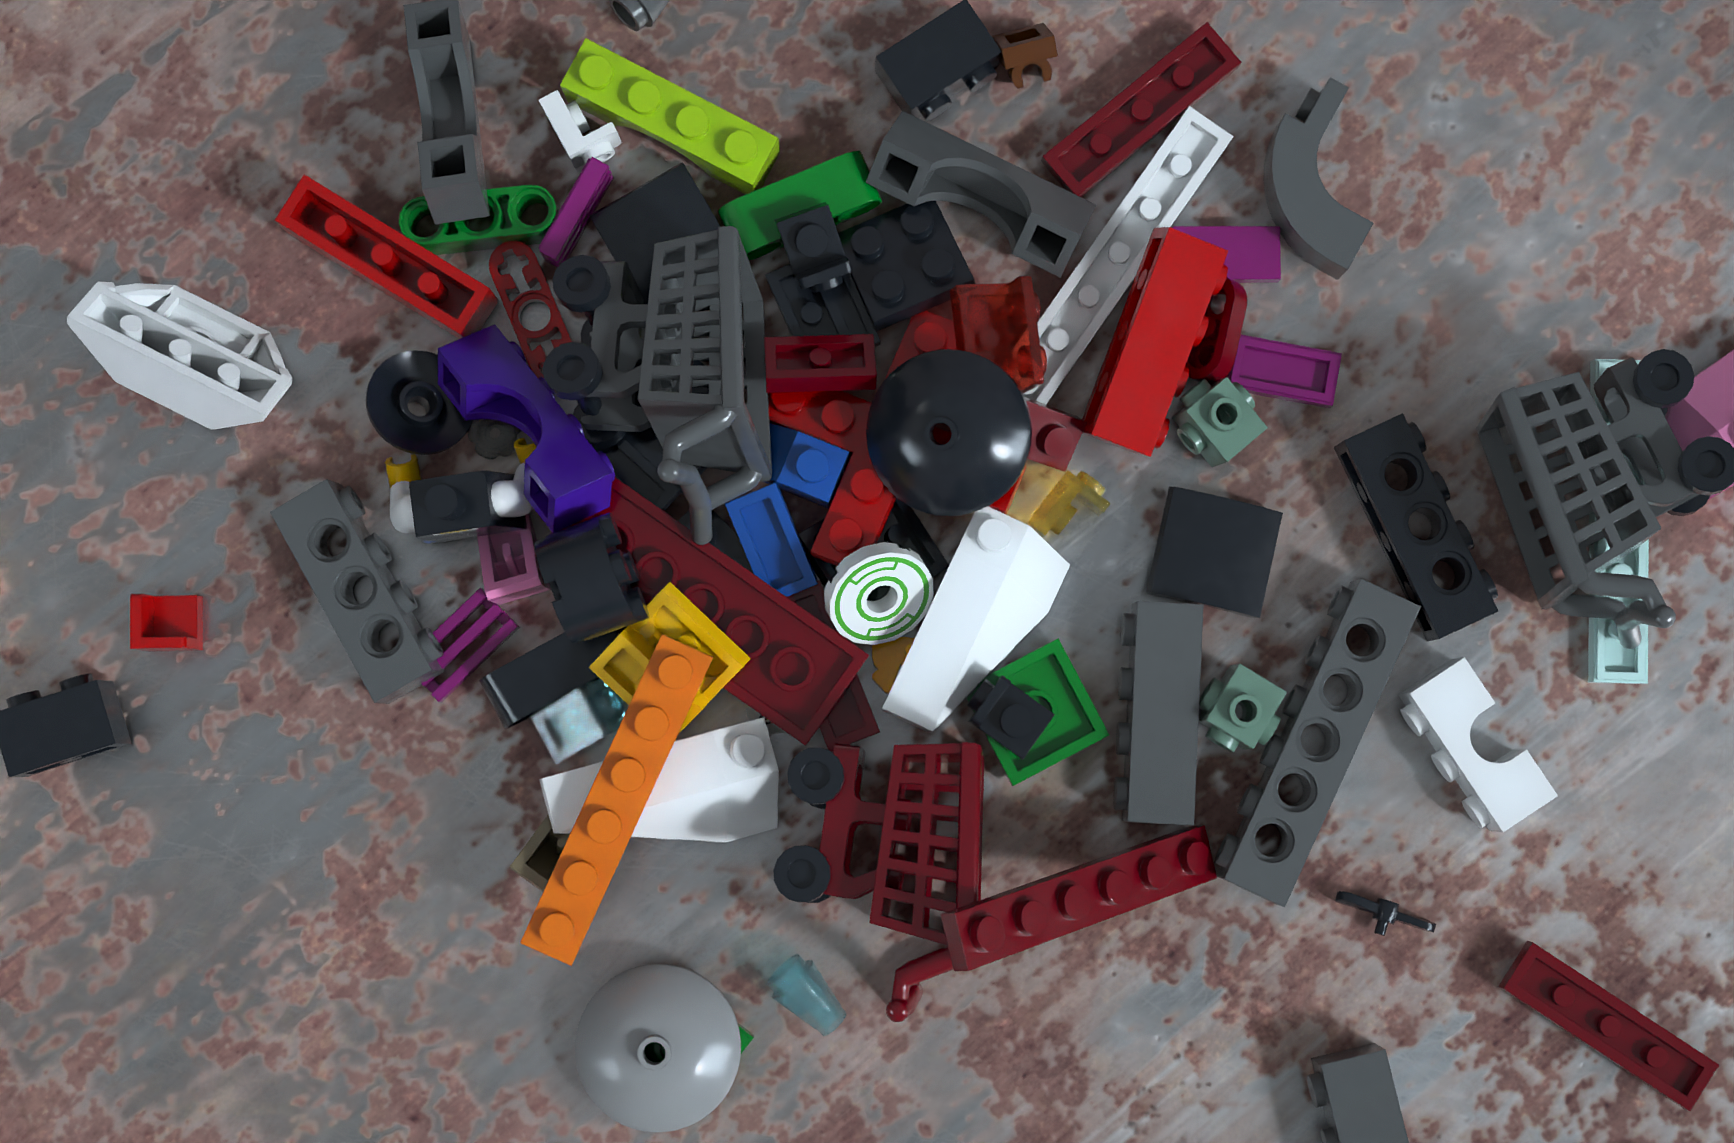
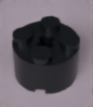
M611 512L549 534L534 543L544 583L550 584L556 600L552 602V605L567 637L573 644L597 638L649 618V612L639 587H631L632 583L640 581L632 555L628 549L622 552L620 549L617 550L616 545L621 544L622 540Z

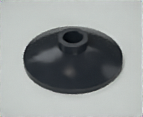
M413 350L393 355L375 370L368 383L366 409L373 427L386 442L404 452L417 455H431L446 451L465 436L473 420H465L438 385V354ZM412 402L420 403L425 408L426 415L416 416L412 414L408 409V404Z

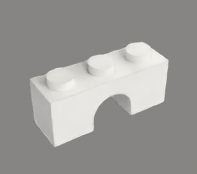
M1465 657L1451 659L1399 694V697L1405 704V707L1400 710L1404 720L1417 736L1420 737L1425 734L1436 751L1431 755L1433 763L1448 782L1456 780L1467 797L1462 801V805L1469 817L1479 828L1487 826L1489 831L1505 832L1558 796L1527 749L1511 750L1493 762L1484 760L1475 752L1470 740L1471 726L1476 717L1494 705L1495 701Z

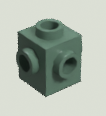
M1228 377L1211 385L1205 378L1198 382L1179 398L1184 407L1172 416V419L1179 426L1177 435L1181 442L1192 453L1196 455L1201 453L1211 467L1228 462L1268 428L1253 410L1255 402L1250 393L1237 382L1232 383Z
M1240 663L1230 665L1221 681L1214 677L1200 696L1199 707L1204 710L1199 716V723L1209 728L1205 737L1234 753L1237 746L1242 749H1254L1257 743L1265 745L1279 725L1281 718L1275 712L1287 692ZM1237 704H1239L1242 708V716L1240 719H1238L1235 714V708Z

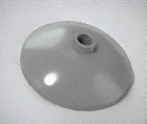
M671 964L642 965L626 970L610 979L595 993L587 1004L580 1018L575 1038V1060L578 1074L584 1089L592 1101L613 1120L627 1127L646 1132L674 1131L688 1127L706 1117L722 1102L729 1092L736 1077L741 1057V1036L738 1022L725 996L702 975L687 968ZM651 1042L660 1043L665 1049V1058L660 1062L650 1061L645 1055L647 1044Z

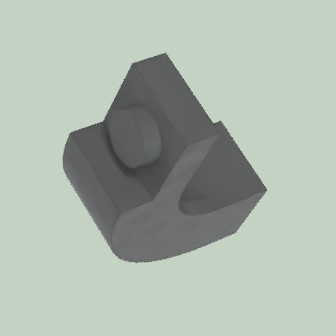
M1330 77L1320 92L1311 88L1295 115V117L1304 121L1303 123L1285 113L1276 126L1266 151L1263 181L1266 202L1272 220L1276 226H1280V234L1287 244L1307 263L1338 280L1349 269L1374 223L1338 203L1325 189L1319 176L1317 152L1320 140L1349 89L1346 85Z

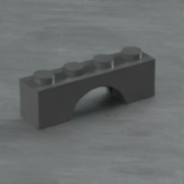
M434 0L403 5L407 46L421 113L422 141L417 142L421 184L434 223L442 224L488 217L490 215L470 38L459 0Z
M905 111L900 113L883 138L866 180L867 184L912 206L928 201H948L980 212L992 220L1004 232L1010 243L1013 255L1060 278L1096 207V204Z

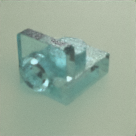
M597 679L578 687L533 714L530 718L554 762L558 764L616 732L625 713L621 698L601 679Z

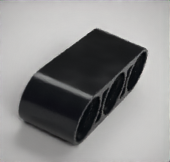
M626 627L575 644L571 643L564 632L480 679V683L504 728L508 729L600 680L589 667Z

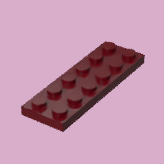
M615 477L612 482L610 507L568 527L611 512L622 540L621 544L616 545L617 550L620 549L622 552L628 549L630 551L640 581L632 583L631 587H639L646 606L671 582L751 658L723 688L807 746L863 666L869 654L710 543L705 545L694 543L691 539L689 528Z

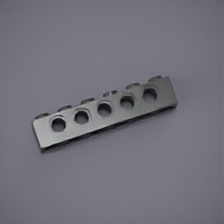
M1362 578L1350 582L1348 588L1342 585L1338 588L1327 612V615L1334 619L1326 637L1318 635L1307 654L1305 664L1310 666L1311 670L1303 687L1298 684L1293 687L1283 707L1282 714L1289 716L1280 736L1272 735L1261 755L1260 763L1266 766L1258 786L1252 783L1249 784L1239 803L1237 813L1244 816L1235 836L1227 833L1217 851L1214 863L1221 866L1217 877L1276 905L1286 906L1419 613L1420 605ZM1353 626L1363 628L1369 635L1370 646L1363 656L1353 654L1347 647L1346 636ZM1332 675L1342 678L1348 689L1345 701L1339 706L1329 703L1323 692L1326 680ZM1311 724L1318 726L1325 735L1323 750L1314 756L1308 754L1301 745V734ZM1288 774L1297 776L1303 785V794L1300 800L1293 805L1285 804L1278 794L1279 782ZM1266 824L1274 825L1281 837L1279 847L1269 855H1263L1259 852L1255 844L1257 831Z

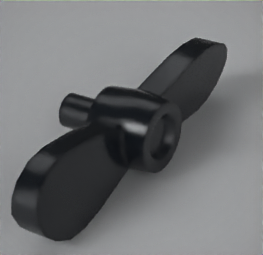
M1337 892L1335 902L1373 913L1372 918L1378 920L1374 931L1375 934L1385 936L1388 924L1394 925L1395 921L1434 933L1436 923L1398 912L1399 904L1378 898L1375 903L1349 892Z

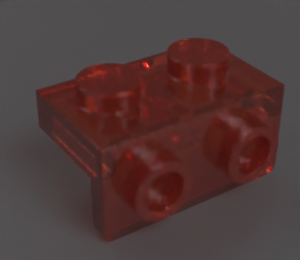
M1019 276L1009 283L957 285L950 289L957 350L981 355L999 365L1016 382L1022 394L1043 384L1047 369V356L1045 349L1040 345L1037 321L1040 316V301L1036 292L1033 291L1031 276Z

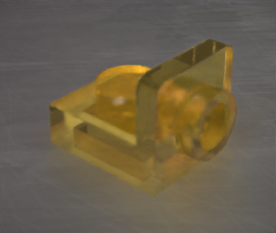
M1067 470L1025 524L1033 528L1042 538L1049 530L1059 535L1078 510L1070 504L1074 498L1094 514L1100 516L1110 506V502L1102 497L1106 489L1083 471H1080L1075 476Z

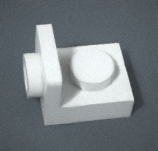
M558 90L539 99L550 124L575 169L586 164L587 160L592 157L604 163L615 154L614 148L622 143L612 122L583 136L582 134L590 130V127L576 101L566 105Z

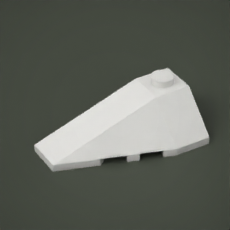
M989 506L975 511L882 707V711L932 734L995 666L1048 614L1070 564L1029 525Z
M764 717L675 741L631 837L726 843L777 828L779 770ZM603 762L539 779L553 833H571Z

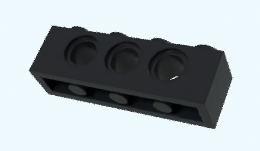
M1402 413L1334 446V450L1406 599L1421 606L1416 620L1426 641L1441 639L1498 612L1494 599L1498 598V593L1488 572L1485 569H1478L1470 553V550L1474 549V543L1469 530L1461 520L1455 521L1446 503V501L1450 500V493L1443 477L1438 471L1431 472L1422 454L1427 448L1421 431L1414 422L1407 423ZM1389 463L1398 464L1406 471L1408 482L1403 491L1395 490L1387 484L1385 469ZM1413 512L1424 514L1430 521L1431 533L1426 540L1416 538L1409 530L1408 522ZM1438 560L1448 563L1454 571V583L1448 590L1440 588L1433 579L1432 570Z

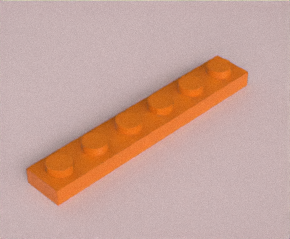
M662 633L521 939V944L572 966L713 656Z

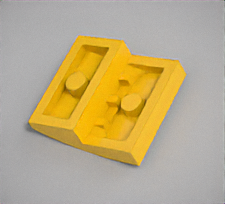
M669 582L647 605L649 618L627 626L589 668L629 705L662 633L713 656L679 731L680 733L751 658Z

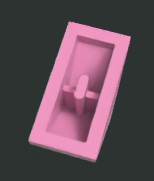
M529 513L525 515L526 530L477 537L484 591L488 601L501 605L551 590L550 584L544 583L537 557L534 556L536 554L534 543L537 541Z

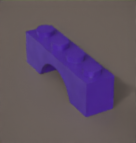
M494 324L438 348V385L465 420L492 419L506 422L522 430L536 445V449L525 460L523 494L552 533L610 507L612 482L615 479V473L609 458L602 451L596 452L585 438L578 419L573 414L565 413L555 400L554 393L543 377L537 378L526 364L525 356L516 342H509Z

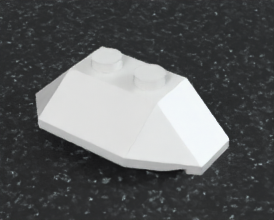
M98 281L67 316L69 327L116 383L211 430L264 421L292 384V377L288 369L285 368L282 356L269 331L176 285L134 283L115 286L113 282Z

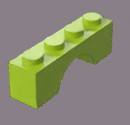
M585 38L560 84L568 103L576 101L580 109L607 123L612 122L614 126L634 129L664 143L690 159L709 176L744 194L762 188L780 155L778 137Z

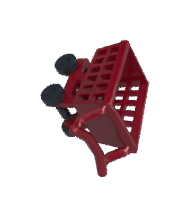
M969 742L894 745L886 804L861 800L860 792L865 762V750L862 747L835 743L833 753L821 747L807 748L799 752L791 760L787 771L788 784L792 792L800 800L809 803L813 807L825 810L820 850L807 845L793 846L785 850L776 861L773 870L774 882L782 895L798 903H820L831 896L858 899L873 892L869 923L945 945L941 949L910 960L895 970L892 998L886 1007V1014L891 1021L902 1022L915 1011L922 997L923 988L920 982L953 970L945 932L929 927L930 909L948 912L981 900L984 755L981 745ZM909 763H925V772L908 773ZM941 763H960V775L941 774ZM906 790L923 791L922 803H915L905 799ZM939 792H958L959 806L939 805ZM912 818L921 819L920 833L910 832ZM937 820L958 822V838L936 835ZM863 824L883 826L877 869L854 877L851 874L850 865L855 831L858 826ZM899 844L918 847L917 863L906 861V857L897 855ZM935 849L957 852V870L934 866ZM904 874L916 875L915 893L902 891ZM937 879L956 883V903L932 898V880ZM891 900L914 905L912 922L889 916Z

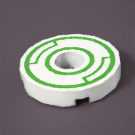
M882 542L863 546L846 556L836 567L838 573L834 576L832 583L829 580L824 590L825 610L842 636L854 643L877 645L894 641L917 626L927 614L934 597L933 578L919 554L910 548V551L899 548L895 543ZM883 585L891 586L887 595L877 601L867 600L868 595L873 589Z

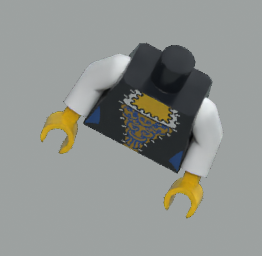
M519 438L514 442L513 446L520 462L515 474L485 470L421 480L418 459L415 454H411V460L403 464H394L392 457L387 458L385 466L390 487V519L392 525L402 533L415 532L416 538L425 544L526 530L525 515L533 507L523 494L525 460L536 449V445L534 443L527 445L525 438Z

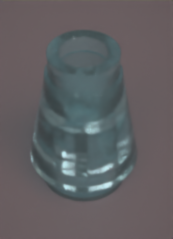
M795 954L780 965L767 981V985L774 992L772 995L773 1000L812 1028L817 1029L823 1036L833 1032L847 1016V1012L841 1007V1004L813 960L805 961L799 954Z

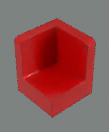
M131 594L130 649L142 651L203 650V596Z

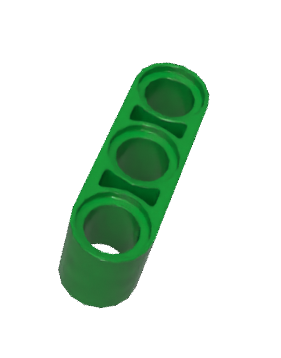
M852 151L736 198L723 205L718 210V214L724 226L737 228L750 261L784 248L775 220L826 202L829 205L835 226L873 210L882 203V199L878 189L866 183L870 171L862 152Z
M539 185L487 189L489 210L494 212V221L484 231L470 230V219L442 223L436 233L426 238L416 236V225L419 220L431 215L425 196L411 199L403 206L399 214V226L404 236L433 254H453L495 249L500 244L509 241H519L526 245L541 244L560 209L548 190ZM537 203L548 207V215L542 223L535 226L522 223V215L530 205Z

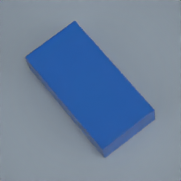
M777 483L770 484L725 503L754 575L786 597L818 584V579Z

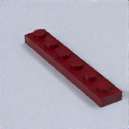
M1205 825L1189 826L940 914L954 971L973 970L1217 879Z

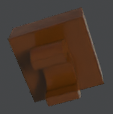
M1044 23L992 36L1002 51L1000 62L1006 70L1008 69L1009 78L1017 89L1024 87L1021 74L1024 67L1029 64L1038 65L1039 75L1044 82L1051 80L1052 68L1047 59L1057 57L1058 53L1055 37Z

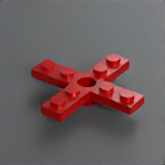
M929 311L912 316L886 378L898 366L917 355L935 350H960L967 333L966 325ZM843 391L768 393L769 422L771 424L802 432L849 451L851 459L810 551L813 557L838 566L846 556L863 546L877 544L896 500V496L888 490L877 475L868 452L866 428L872 402ZM937 427L934 428L933 436L939 444L944 445L951 439L952 433ZM1026 465L1012 488L999 500L989 505V507L1007 515L1026 470Z

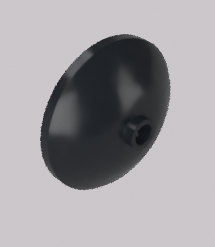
M952 349L935 350L907 360L883 381L874 396L868 413L866 428L867 447L877 475L888 490L899 500L916 510L928 514L959 516L981 510L993 504L1004 496L1016 483L1023 472L1030 454L1032 422L1027 402L1020 388L999 365L981 355L968 351ZM939 423L947 424L952 433L951 439L944 445L939 444L933 436L934 428Z

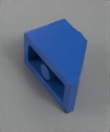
M770 423L772 478L763 482L769 485L777 483L779 489L829 509L849 461V451L802 432Z

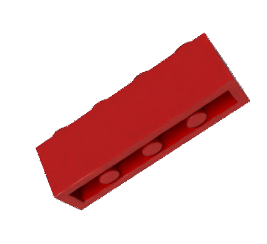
M305 174L275 218V221L292 237L458 339L480 331L499 302L492 290L486 285Z
M1171 227L1153 229L1082 420L1087 422L1083 434L1135 454L1151 457L1154 448L1158 449L1161 447L1170 426V420L1166 418L1171 402L1173 397L1178 398L1181 395L1189 377V368L1185 367L1191 349L1193 346L1197 347L1200 344L1208 327V317L1205 316V312L1211 296H1216L1220 292L1226 280L1228 266L1224 265L1228 250Z

